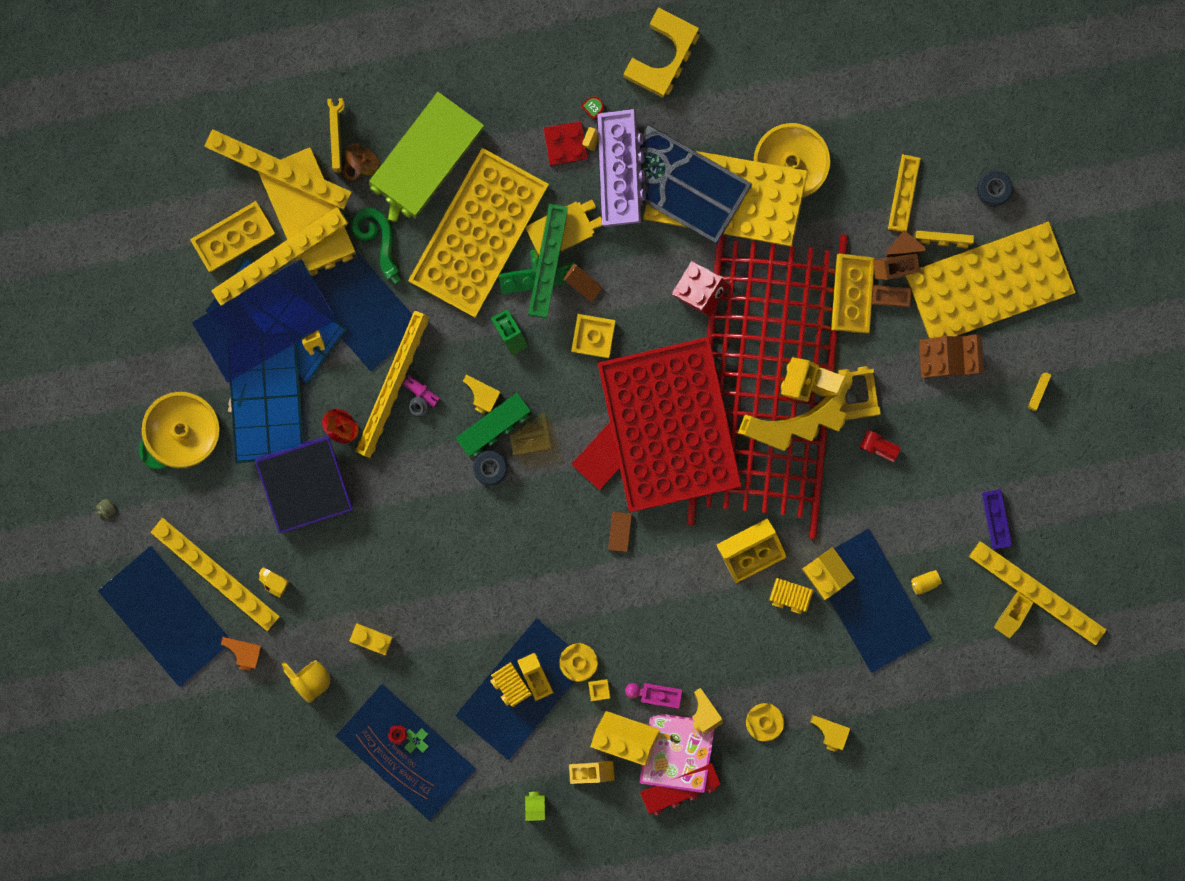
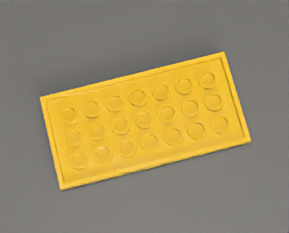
M659 145L658 150L667 149L670 146ZM673 147L671 151L663 154L668 158L671 165L685 158L688 152L682 148ZM696 151L752 183L722 234L793 246L808 171ZM694 155L688 163L675 168L670 174L730 209L733 208L746 186ZM655 165L654 169H655L656 166H657L656 174L658 175L660 166H659V165ZM667 179L665 184L666 201L662 208L700 230L718 233L729 213L672 180ZM660 183L650 185L648 200L655 204H658L660 201ZM646 204L644 220L686 227Z
M481 148L408 282L476 318L549 184Z
M1049 222L919 268L920 272L906 275L929 339L943 336H959L1075 294Z

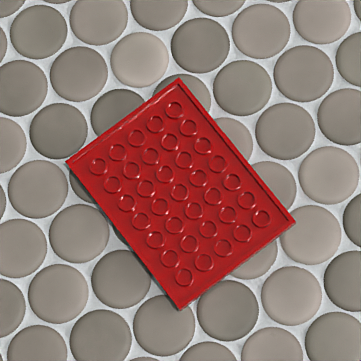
M710 337L598 363L630 513L742 487Z

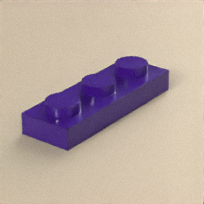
M1001 489L981 493L992 550L1012 546Z

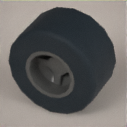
M1000 171L988 172L981 178L977 186L979 199L985 205L991 207L1004 204L1010 198L1013 190L1012 181L1009 176Z
M485 451L475 458L473 473L482 484L488 486L496 485L506 477L507 463L498 452Z

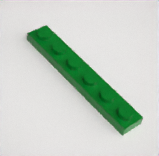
M549 204L528 316L548 318L568 207Z

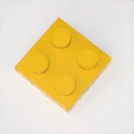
M578 314L571 352L609 359L616 320Z

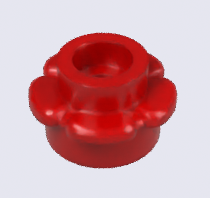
M403 726L391 727L388 734L389 740L393 741L394 744H401L402 741L407 739L406 729Z

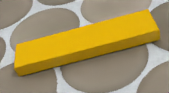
M903 154L901 156L888 230L899 232L905 230L907 232L921 160L919 157Z

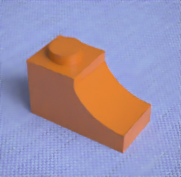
M222 637L221 645L228 647L234 652L237 659L236 664L240 665L239 669L250 671L251 668H256L260 645Z

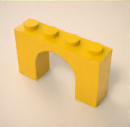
M658 7L649 27L673 41L676 47L675 59L664 68H652L632 58L623 74V78L664 98L666 94L670 95L674 87L671 83L674 77L678 79L683 70L680 66L683 60L687 62L691 54L689 49L692 44L696 45L700 34H698V27Z

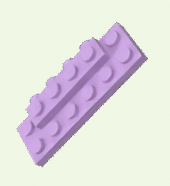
M636 110L598 114L602 225L608 227L641 223L640 206H643L642 201L646 199V193L642 189L645 173L641 170V163H644V154L640 152V145L643 144V135L637 130Z

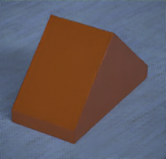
M904 230L886 251L885 255L887 257L911 253L919 254L925 252V247Z

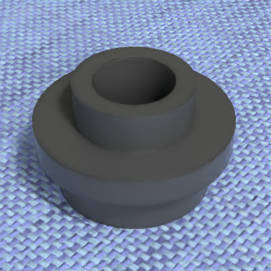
M414 397L410 401L409 409L414 415H424L428 410V404L422 397Z

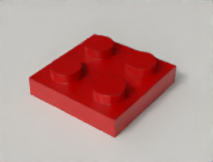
M581 121L543 128L550 166L587 160L586 148L582 145L584 136Z

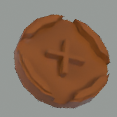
M359 143L350 144L344 153L347 162L343 167V174L345 178L351 181L361 178L363 174L372 176L379 169V160L370 149L360 147ZM351 166L355 169V175L351 173Z

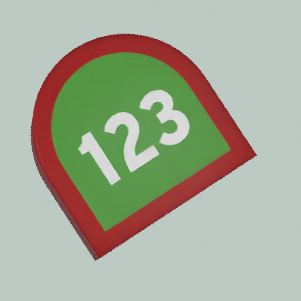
M590 97L581 105V108L594 120L598 117V114L602 113L603 102L598 97Z

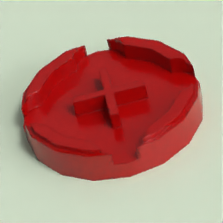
M336 408L329 410L324 415L322 426L325 433L332 440L341 444H349L358 435V425L356 422L354 423L353 417L346 411Z

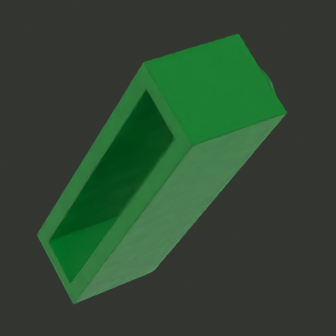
M516 393L455 439L469 458L472 455L475 458L483 452L482 448L487 444L492 446L499 441V435L502 433L507 435L514 430V424L517 422L522 424L529 419L530 416L528 414L531 411L519 394Z

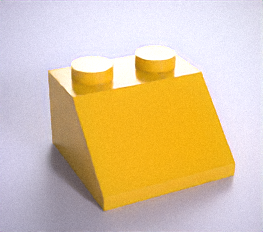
M833 547L801 569L823 600H826L855 579Z

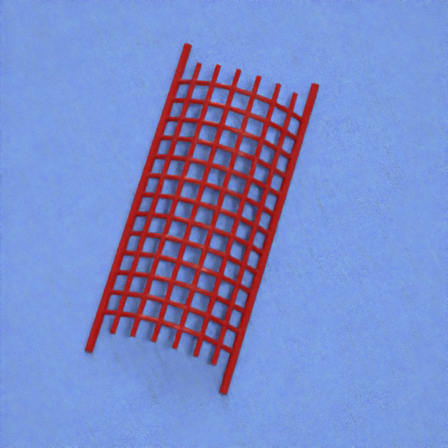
M721 234L716 245L714 273L725 281H730L728 295H723L720 299L728 300L726 314H717V304L708 319L707 337H710L712 350L714 338H724L722 352H713L714 357H722L720 371H717L718 376H720L719 382L722 396H735L734 411L726 410V415H733L730 433L734 452L739 455H749L747 470L738 469L739 474H746L745 489L736 488L723 491L725 492L723 509H728L730 492L744 494L743 511H748L750 494L764 496L762 513H767L769 496L782 498L781 515H786L787 499L799 500L797 517L801 518L803 517L804 501L812 502L809 538L816 539L828 428L818 425L820 426L819 440L813 439L809 441L800 437H794L791 434V443L787 448V455L773 453L774 447L769 446L768 453L754 451L755 440L750 438L749 451L735 449L736 435H742L737 430L738 416L748 415L757 419H772V421L787 420L796 417L797 403L809 405V410L820 403L815 401V393L811 391L808 402L779 396L781 382L785 381L786 378L781 377L783 363L791 362L790 358H783L785 343L798 345L797 358L802 359L803 346L814 347L813 363L819 365V368L834 372L838 331L831 330L832 320L831 326L823 325L824 311L832 312L833 314V307L825 306L826 292L834 293V288L827 287L828 273L835 274L836 269L829 268L830 251H825L824 267L812 265L814 248L808 249L807 264L794 263L795 245L790 247L788 262L774 260L776 244L771 243L769 260L755 259L757 242L754 241L751 242L750 258H737L739 241H734L732 258L723 257L725 235ZM840 235L838 254H846L848 235ZM722 262H732L730 276H721ZM737 263H749L748 277H735ZM754 263L769 265L767 279L753 278ZM774 265L788 267L786 281L772 279ZM793 267L806 269L805 283L792 282ZM811 270L823 272L822 286L810 284ZM735 281L747 282L746 296H733ZM752 282L767 284L765 298L751 297ZM772 284L786 286L784 300L770 298ZM791 286L804 288L803 302L789 301ZM809 289L821 291L820 305L808 303ZM733 300L745 301L744 315H731ZM750 301L765 303L763 317L749 316ZM770 303L784 305L782 319L768 317ZM789 305L802 307L801 321L787 320ZM807 308L819 310L818 324L806 322ZM716 319H726L724 333H715ZM731 319L743 320L742 334H729ZM748 320L763 322L761 336L747 335ZM768 322L782 324L780 338L766 337ZM787 324L800 326L799 340L785 339ZM805 327L817 329L816 343L804 341ZM822 330L830 331L829 345L821 344ZM729 338L741 339L740 353H727ZM746 340L761 341L759 355L745 354ZM766 341L780 343L778 357L764 356ZM820 349L828 350L827 364L819 363ZM727 357L739 358L738 372H725ZM744 359L759 360L757 374L743 373ZM764 360L778 362L776 376L762 375ZM725 376L737 377L736 392L723 391ZM742 378L757 379L755 393L741 392ZM762 380L776 381L774 395L760 394ZM740 397L755 398L753 412L739 411ZM760 399L774 400L772 414L758 413ZM779 401L792 402L791 417L777 415ZM793 441L805 443L804 457L792 456ZM810 444L818 445L817 459L809 458ZM754 456L768 457L766 472L752 470ZM773 458L786 460L785 474L771 472ZM791 460L803 462L802 476L790 475ZM808 463L816 464L815 478L807 477ZM752 475L766 477L764 491L750 490ZM771 477L784 479L783 493L769 492ZM789 480L801 481L800 495L788 494ZM806 482L814 483L813 497L805 496ZM712 494L707 495L706 507L711 508ZM697 498L689 499L687 525L694 526Z

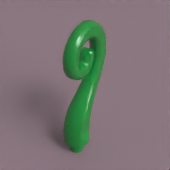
M360 209L351 220V230L356 238L361 241H369L377 235V226L371 222L369 223V232L363 233L360 230V223L365 218H373L378 222L383 235L379 260L380 267L387 281L392 280L396 285L401 279L398 276L400 271L392 260L393 233L390 222L377 209Z

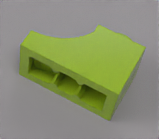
M541 791L529 792V795L525 796V820H545V795H541Z

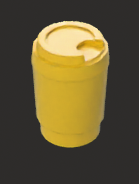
M936 570L914 577L911 581L916 595H922L942 584Z

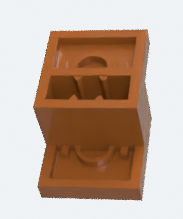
M976 334L963 337L943 336L919 340L921 378L939 376L958 377L984 373L982 335Z

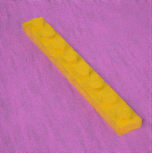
M213 129L204 147L339 207L342 210L345 209L352 194L349 190Z
M339 207L334 208L211 290L220 306L224 307L349 224Z
M414 311L355 450L356 453L371 458L372 453H374L386 419L389 417L392 405L398 397L400 386L405 380V374L413 361V355L420 344L421 336L428 325L429 316Z
M164 518L150 532L266 631H269L280 618L277 613Z
M979 541L969 555V558L1026 596L1092 644L1096 645L1107 630L981 541Z

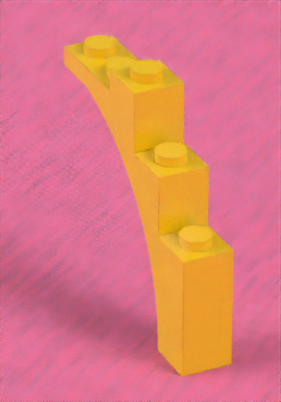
M839 371L840 375L847 377L841 394L826 396L808 412L795 418L781 421H765L745 415L738 433L785 451L791 443V434L812 441L818 433V425L839 431L845 424L846 413L840 411V408L845 404V395L852 386L853 374Z

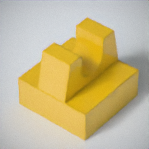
M319 329L301 336L303 346L310 355L314 354L313 347L319 346L321 351L325 350Z

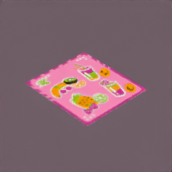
M667 714L650 717L649 726L661 730L649 765H642L640 783L704 793L708 769L680 778L677 777L709 764L714 730L703 736L701 732L697 733L692 726L693 718Z

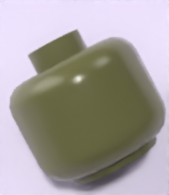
M103 499L96 505V514L99 518L103 517L105 520H108L116 513V506L111 500Z

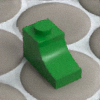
M508 309L491 318L512 356L528 347Z

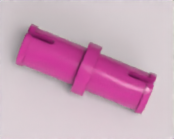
M410 375L402 384L415 393L416 397H422L432 407L440 399V397L428 390L425 384H420Z

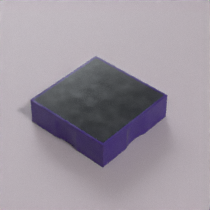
M328 435L303 442L294 448L275 451L255 458V464L279 534L353 510L347 487L341 476L337 457Z

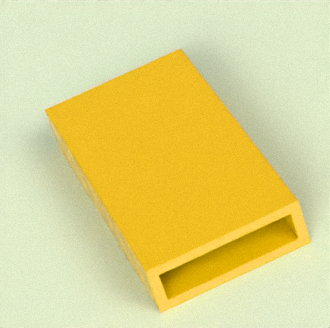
M310 147L281 159L324 179ZM259 172L287 240L336 208L334 205ZM344 226L296 258L302 275L309 278L317 275L318 270L323 268L328 270L335 267V263L339 261L344 263L352 260L356 252Z

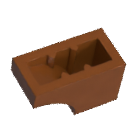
M917 253L887 256L873 260L875 279L889 280L920 272Z

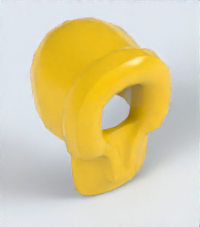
M317 660L308 664L297 674L285 662L282 663L283 672L288 676L292 686L306 702H313L315 698L329 688L330 674Z

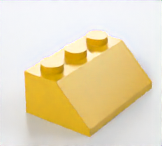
M768 518L716 545L735 583L787 558Z
M606 711L596 728L590 747L648 766L661 729Z

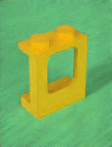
M869 366L857 368L858 371L850 372V369L839 370L851 373L853 377L864 376L869 397L867 402L848 404L845 401L843 407L840 408L841 412L846 413L845 420L880 415L873 375L874 369H869Z

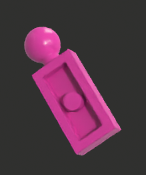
M630 683L627 685L625 693L629 698L642 696L641 702L679 709L682 689L644 683L642 689L636 683Z

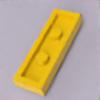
M916 231L914 239L923 245H930V242H938V246H949V243L957 244L959 248H968V245L973 244L974 235Z

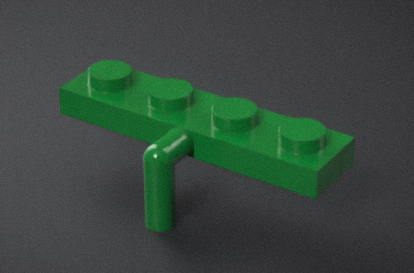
M531 250L530 252L533 269L499 274L502 294L533 289L539 260L536 250ZM574 262L557 265L554 286L568 284L563 280V277L573 266Z

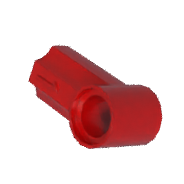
M867 430L860 445L861 449H866L869 453L877 454L891 462L895 461L901 447L883 439L881 435Z

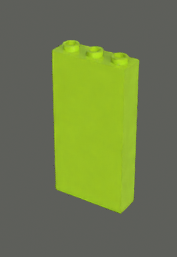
M437 92L370 179V190L377 195L382 194L386 197V202L391 206L395 207L397 205L402 209L401 212L406 217L410 218L412 216L416 219L483 131L484 125Z

